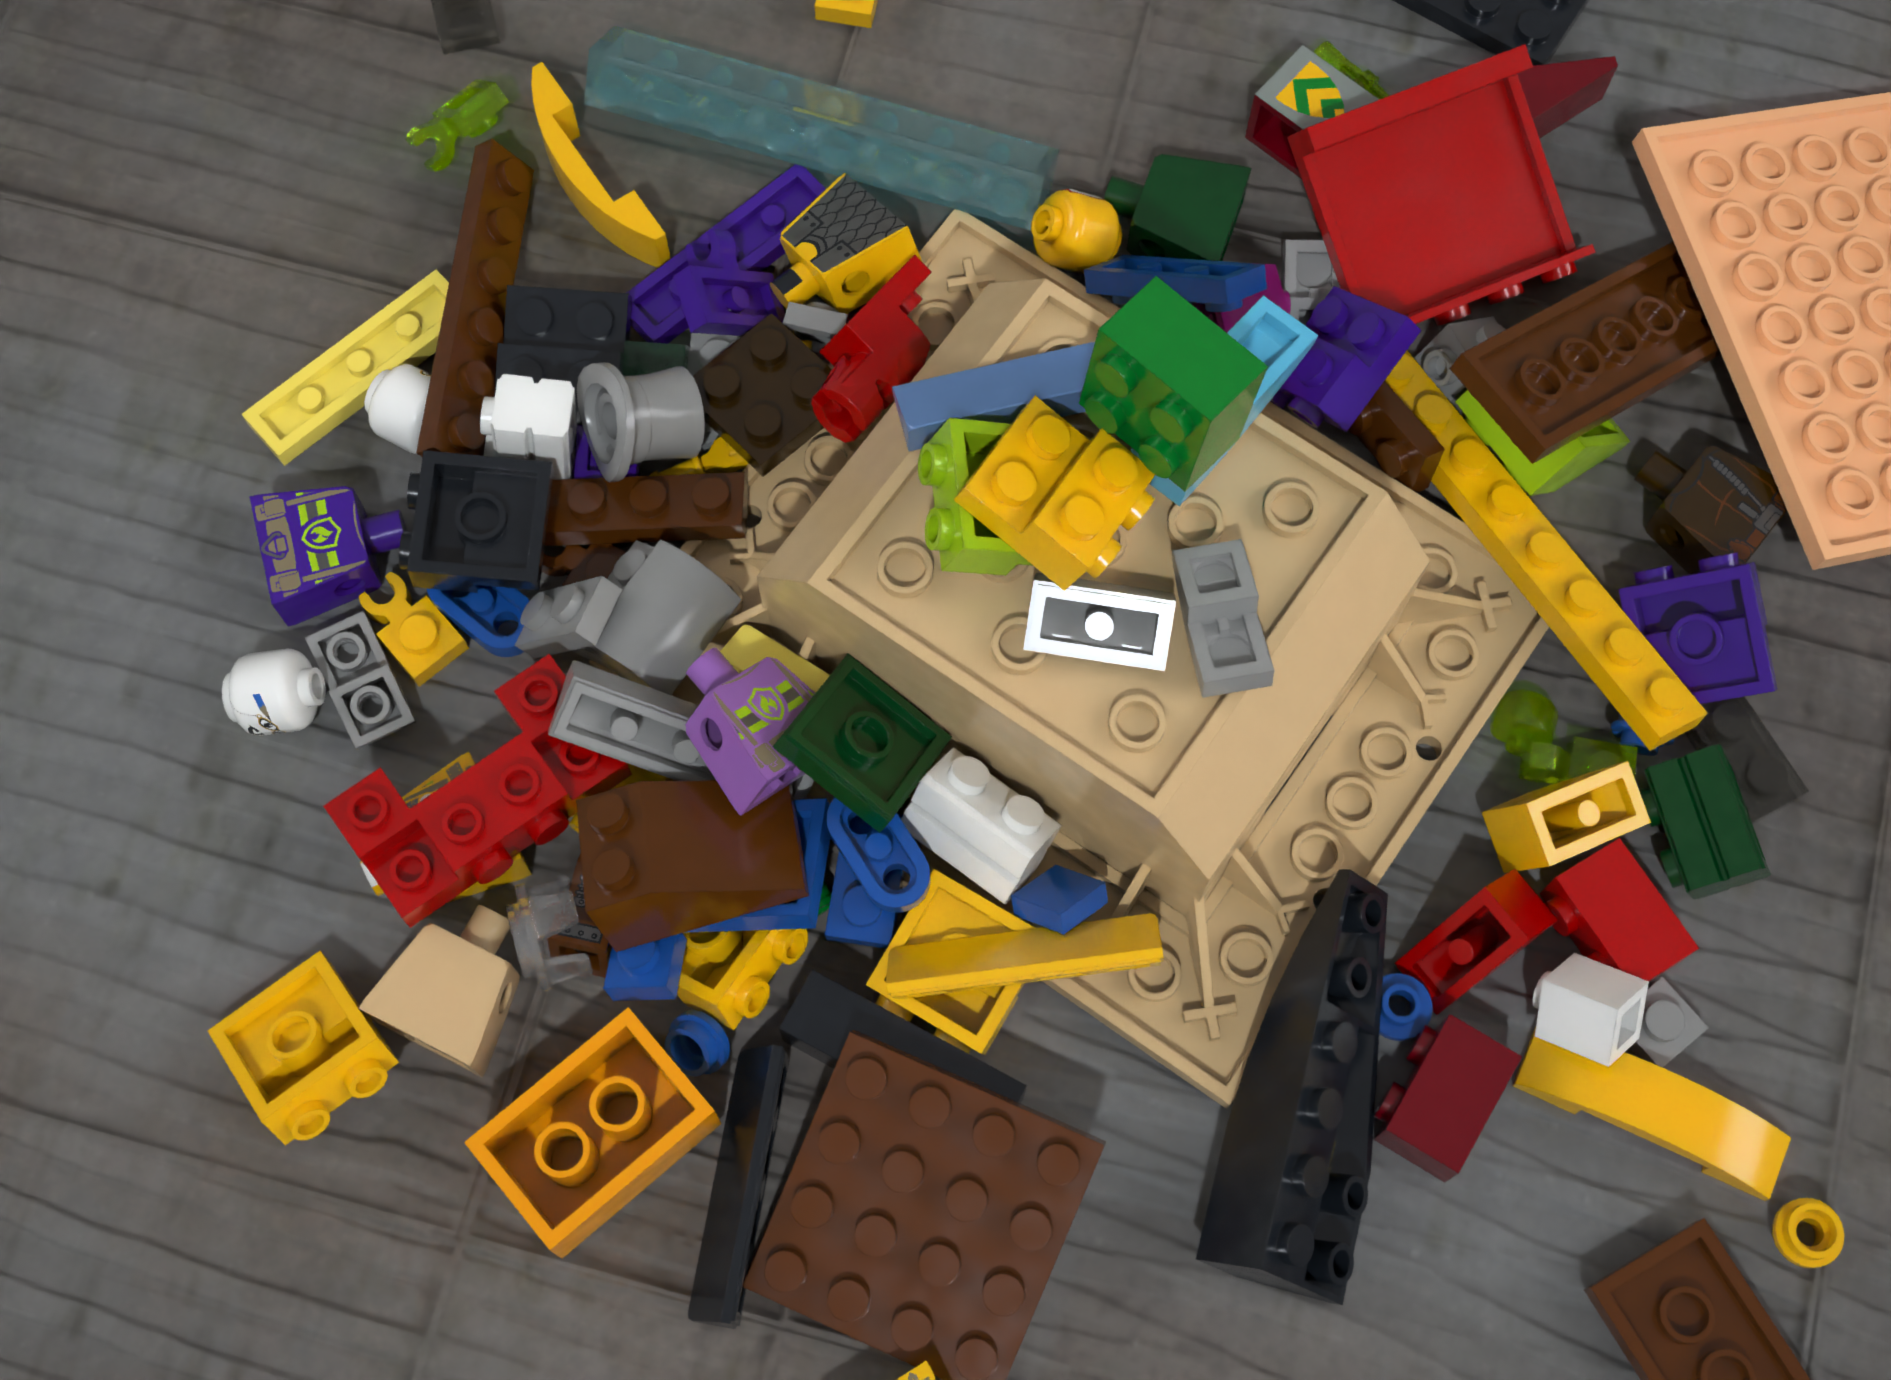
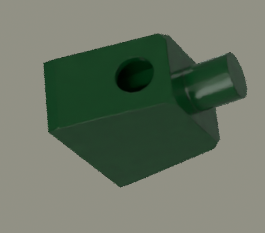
M1161 154L1155 156L1145 185L1112 176L1108 183L1104 200L1113 205L1117 215L1132 219L1127 244V251L1131 255L1223 261L1245 199L1252 168Z

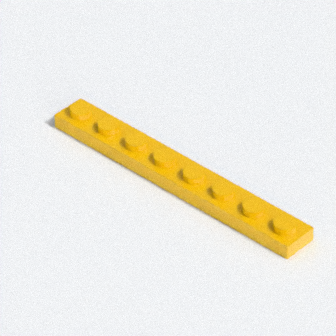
M1406 351L1385 379V382L1445 449L1431 482L1649 751L1695 728L1707 715L1706 710L1411 354Z

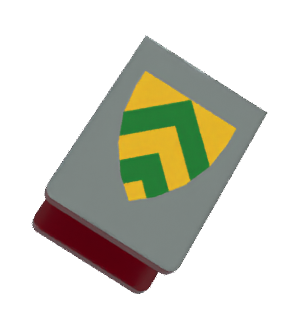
M1302 44L1255 93L1245 138L1301 178L1287 137L1309 126L1379 99Z

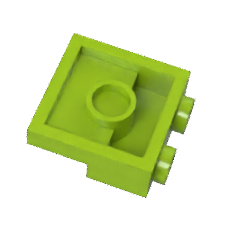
M949 418L928 443L924 444L920 451L918 459L919 480L923 485L932 486L934 507L929 511L926 518L925 541L928 549L939 551L941 571L1006 576L1017 565L1033 566L954 501V498L1011 424Z

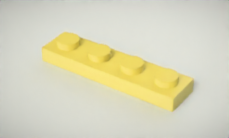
M437 269L242 413L247 424L284 466L364 407L367 390L379 373L387 369L392 370L394 367L403 364L417 367L436 352L449 282Z

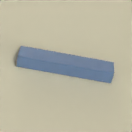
M1095 342L893 386L892 392L908 452L922 449L924 444L928 443L949 418L1012 424L1021 410L1035 395L1061 417L1086 412L1085 408L1079 404Z

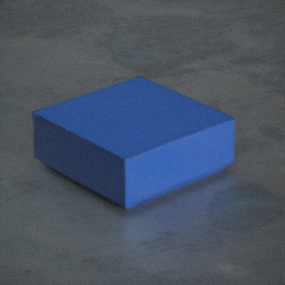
M1054 865L1012 894L1011 900L1015 916L1064 935L1107 904L1108 896L1105 882L1062 866Z

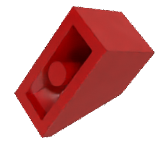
M1513 869L1485 886L1394 964L1402 974L1414 977L1425 986L1432 1000L1433 1012L1438 1015L1509 961L1557 922L1558 919L1518 871Z

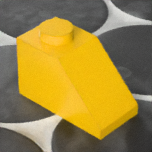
M1628 761L1533 790L1481 812L1504 873H1508L1513 869L1522 871L1552 866L1651 823Z

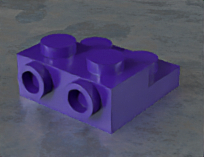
M1333 286L1325 299L1315 307L1311 318L1305 324L1306 327L1318 335L1314 345L1270 402L1282 410L1289 403L1287 407L1296 416L1315 428H1318L1325 421L1347 432L1422 330L1409 317Z
M1738 552L1700 559L1698 560L1700 572L1675 577L1672 565L1634 572L1636 585L1618 589L1624 613L1700 704L1774 692L1778 689L1765 628L1768 623L1755 562L1740 564Z

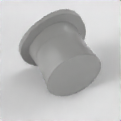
M591 363L583 368L578 376L576 388L580 418L593 457L606 481L619 482L623 480L629 470V466L641 463L642 461L671 458L693 459L699 454L705 432L704 409L698 386L692 374L686 368L676 366L635 376H623L610 363Z

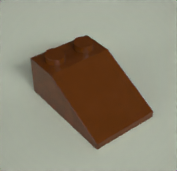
M716 780L638 781L576 800L585 911L616 952L809 896L791 784L741 816L734 809Z

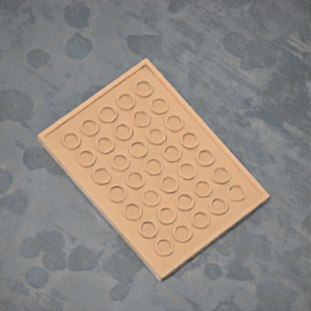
M1891 92L1642 128L1632 141L1633 147L1812 570L1890 555Z

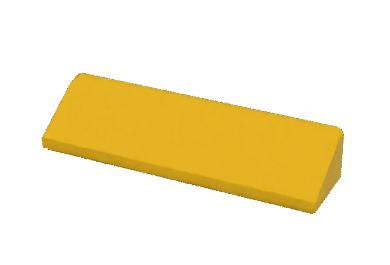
M1148 913L1081 922L1064 935L1042 927L894 947L888 953L887 994L900 1000L1161 966V962H1164L1158 918L1155 914Z

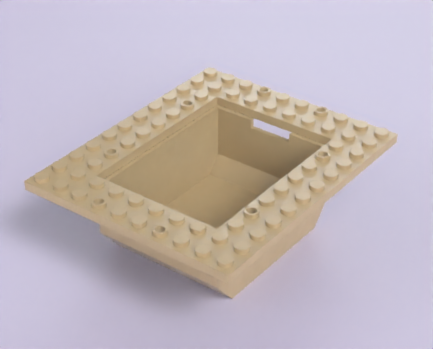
M956 206L919 252L922 262L932 273L915 289L923 300L907 316L922 330L931 346L924 366L911 382L1095 342L1098 329L1121 308L1099 294L1086 293V286L1054 266H1050L1038 256ZM829 363L828 366L832 369L834 366ZM895 401L883 410L879 417L855 441L845 443L833 437L823 428L764 477L748 464L742 471L745 472L749 485L747 515L760 517L761 521L759 524L750 528L746 527V538L686 541L680 548V550L692 556L715 573L742 599L701 655L712 648H717L721 651L743 625L752 626L829 675L832 674L849 653L952 736L928 771L952 748H956L965 756L980 760L988 768L990 774L1019 795L1030 797L1038 802L1044 813L1062 826L1048 847L1038 868L1022 887L1054 865H1059L1106 883L1108 903L1082 922L1148 913L1155 914L1158 918L1164 962H1161V966L1042 982L1226 1109H1228L1236 1097L1247 1059L1272 996L1303 932L1317 910L1313 903V897L1326 894L1339 869H1350L1377 886L1549 628L1463 521L1394 478L1389 477L1386 473L1285 410H1282L1272 402L1266 405L1234 446L1180 507L1149 484L1145 490L1154 496L1155 500L1144 516L1129 531L1121 525L1118 527L1112 537L1122 545V548L1113 561L1095 579L1087 572L1078 578L1175 594L1176 604L1165 671L1023 650L1034 577L1036 573H1042L1034 566L1017 565L1006 576L941 571L939 551L928 549L925 541L926 518L929 511L934 507L932 486L921 484L919 480L918 459L921 449L908 452ZM1086 412L1062 417L1089 440L1100 430L1090 420ZM1115 433L1110 434L1123 446H1125L1129 451H1131V447L1127 443H1125L1121 438H1119ZM1242 539L1259 594L1257 614L1274 667L1273 684L1263 688L1202 698L1183 621L1172 562V550ZM589 661L591 666L619 676L612 669L594 661ZM688 675L684 677L672 694V696L699 705L705 697ZM1419 744L1430 745L1435 750L1437 758L1435 760L1421 758L1417 753L1416 746ZM1309 749L1303 760L1300 762L1306 751ZM1300 762L1294 773L1291 775L1297 764ZM1291 775L1285 786L1282 788L1288 777ZM814 781L806 799L827 798L828 802L831 803L835 797ZM919 783L900 807L897 814H904L907 806L912 802L911 799ZM914 838L928 861L930 874L935 869L1014 915L1011 899L1007 904H1003ZM907 872L904 873L903 885L906 887L910 881V876ZM1019 918L1035 928L1043 927L1030 921H1027L1025 919Z

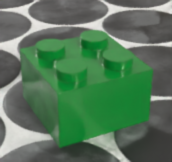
M1155 276L1098 329L1079 404L1085 408L1088 417L1099 429L1103 428L1110 434L1115 433L1139 453L1141 461L1153 474L1161 478H1169L1185 492L1239 440L1268 366L1160 278Z

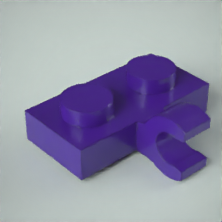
M710 229L707 231L711 252L707 244L689 243L686 245L685 251L689 266L673 275L690 333L743 336L771 313L783 323L785 317L783 305L770 287V282L774 280L773 274L740 270L736 259L735 241L728 230Z

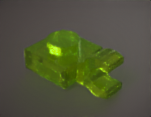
M475 79L433 112L434 118L411 129L405 140L409 145L417 147L427 138H433L437 146L436 153L424 163V166L427 170L434 172L443 170L454 158L457 137L465 138L468 135L470 138H474L489 130L499 119L496 112L509 103L496 82Z
M1574 736L1567 743L1566 751L1557 745L1532 742L1530 744V753H1521L1519 778L1532 782L1555 784L1625 761L1629 762L1635 778L1638 747Z

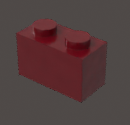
M1451 1014L1436 1029L1425 1024L1405 1058L1415 1064L1404 1086L1393 1081L1373 1115L1383 1122L1374 1140L1445 1183L1459 1174L1522 1056Z

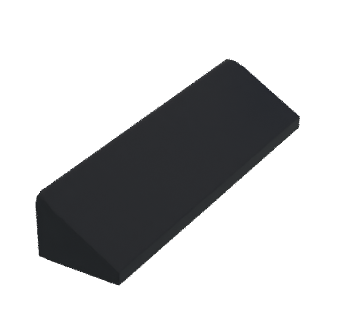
M769 1045L745 1049L740 1052L737 1059L688 1310V1319L693 1322L732 1329L740 1326L747 1290L742 1286L752 1263L789 1066L788 1056L783 1046Z

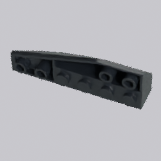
M1339 869L1303 932L1272 996L1250 1051L1227 1122L1196 1255V1260L1238 1278L1338 1305H1343L1347 1282L1353 1272V1254L1360 1220L1368 1201L1367 1187L1372 1161L1373 1115L1375 1112L1388 893L1350 869Z

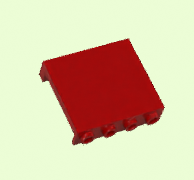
M1526 44L1309 126L1287 137L1340 289L1409 317L1415 324L1434 317L1436 325L1440 326L1471 314L1468 303L1487 296L1490 305L1524 293L1522 282L1540 275L1544 284L1578 271L1575 260L1596 252L1593 244L1576 248L1518 74L1533 68Z

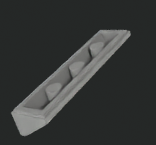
M572 661L548 730L549 736L676 781L716 780L686 734L685 724L698 705L582 662ZM807 774L791 783L794 800L806 799L814 782Z

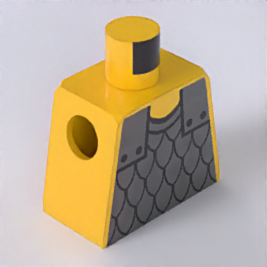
M844 173L781 232L779 240L792 267L770 282V287L786 309L789 302L804 304L817 294L825 303L835 308L838 312L848 314L867 303L914 255L921 261L922 259L909 227Z

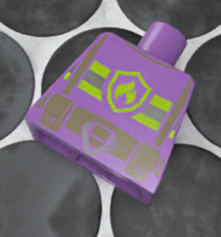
M717 648L708 650L694 661L686 674L705 697L685 724L686 734L734 809L741 816L805 775L802 770L774 749L773 745L815 695V692L776 658L766 657L741 673L736 671Z

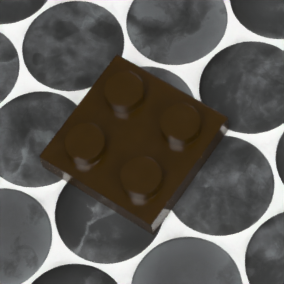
M772 313L693 375L701 395L705 422L762 477L767 475L824 428L814 414L811 401L812 397L821 389L832 369Z

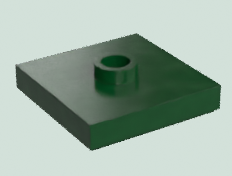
M848 653L773 745V748L880 833L898 812L952 736Z

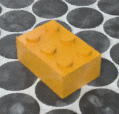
M627 1007L464 1143L546 1247L563 1259L722 1123L715 1110L630 1008Z

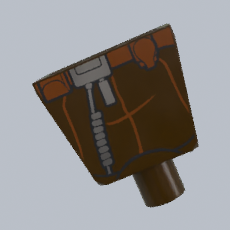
M1707 446L1688 471L1656 450L1634 478L1637 483L1664 501L1645 525L1647 534L1688 574L1700 572L1698 560L1738 552L1740 564L1747 563L1787 511L1772 474L1716 446Z

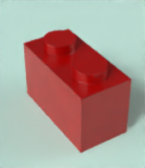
M1620 838L1556 876L1539 893L1545 901V905L1558 919L1552 925L1554 929L1562 936L1567 937L1569 935L1583 956L1646 981L1654 980L1699 949L1698 945Z

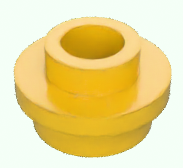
M1814 1198L1792 1200L1778 1210L1773 1220L1772 1234L1776 1247L1788 1261L1799 1267L1818 1268L1834 1261L1843 1248L1844 1228L1836 1212L1820 1200ZM1800 1221L1808 1223L1815 1231V1242L1812 1246L1803 1244L1797 1237L1796 1228Z

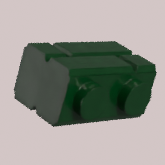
M1721 744L1686 754L1684 757L1674 758L1647 767L1644 770L1649 787L1639 791L1650 818L1651 827L1663 824L1671 848L1661 850L1660 856L1673 888L1684 885L1687 894L1693 899H1700L1729 890L1732 887H1739L1767 878L1771 875L1728 755Z

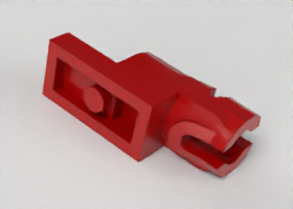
M916 255L819 351L834 367L821 389L812 397L811 404L820 424L833 437L845 443L855 441L862 432H865L879 417L881 412L895 401L892 387L910 383L926 362L931 346L930 342L922 330L907 316L923 300L915 289L932 273Z

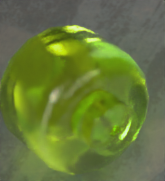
M1527 689L1512 690L1504 694L1497 704L1490 724V731L1496 739L1505 742V749L1512 755L1526 756L1530 751L1543 753L1549 749L1554 740L1558 724V710L1551 699L1542 693Z

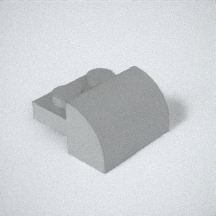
M636 540L628 552L619 558L612 573L607 578L623 590L596 645L573 651L582 657L612 669L620 677L672 695L687 675L688 668L701 656L742 599L715 573L679 548L662 540H659L655 547Z

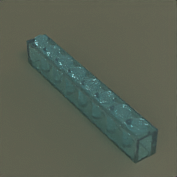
M615 25L589 48L584 104L832 175L841 176L846 173L857 182L1027 230H1031V222L1036 210L1050 196L1060 149Z

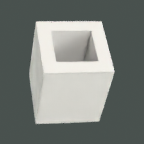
M1574 952L1556 969L1546 971L1536 985L1533 994V1006L1538 1009L1535 1037L1609 1067L1640 1037L1649 981Z

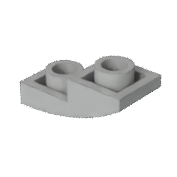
M364 611L305 637L330 690L328 692L357 750L416 723L393 669Z

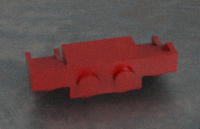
M550 654L494 690L498 700L522 733L413 807H408L381 767L323 805L358 858L367 867L398 914L410 928L476 882L486 884L503 875L512 866V857L534 842L536 845H543L558 837L568 827V819L577 813L576 800L611 790L632 775L626 762L548 735V730L566 679V675Z

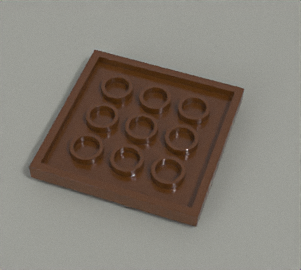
M852 1030L846 1039L742 1287L914 1367L927 1360L934 1376L942 1380H1006L1106 1141L857 1030Z

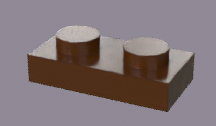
M1385 381L1348 429L1350 433L1359 438L1378 460L1381 469L1389 477L1394 478L1416 493L1429 487L1445 449Z

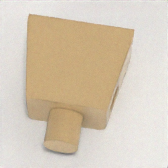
M478 905L460 937L433 923L427 924L369 992L359 1009L373 1022L483 1077L489 1066L520 979L519 973L511 963L495 955L513 923L499 913L485 906Z

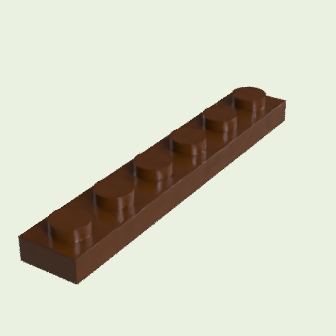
M494 139L475 146L416 454L423 457V450L483 456L486 435L480 432L482 403L484 396L494 397L498 343L503 344L507 285H514L534 170Z

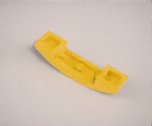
M543 62L533 66L531 86L538 124L551 166L570 201L581 215L612 244L646 264L656 268L661 267L671 259L666 233L635 190L615 201L611 199L571 142L581 136L572 102Z
M1535 1029L1512 1085L1572 1114L1582 1110L1703 1165L1702 1173L1764 1201L1770 1200L1791 1140L1790 1136L1753 1112L1665 1068L1626 1052L1607 1067L1535 1037Z

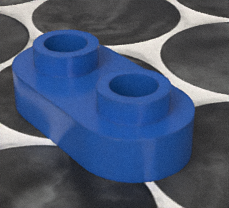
M479 585L478 593L470 592L467 596L461 598L452 596L453 591L426 588L430 599L438 610L491 654L500 657H513L524 652L516 647L515 643L524 627L520 623L522 612L530 600L516 588ZM512 620L519 623L517 629L512 634L501 635L498 633L500 625L506 621Z
M834 798L827 811V826L831 839L869 899L877 907L894 913L909 911L918 906L925 899L930 888V868L925 855L899 815L896 813L880 833L872 828L866 834H856L850 830L849 824L857 814L837 798ZM895 869L904 870L910 876L908 885L900 890L890 889L884 883L886 875Z

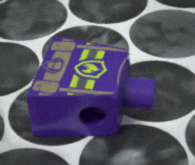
M347 486L258 494L249 497L271 604L288 627L359 598V595L364 591L369 594L378 590L382 585L376 554L398 549L402 532L407 531L400 509L367 517L365 508L355 490Z

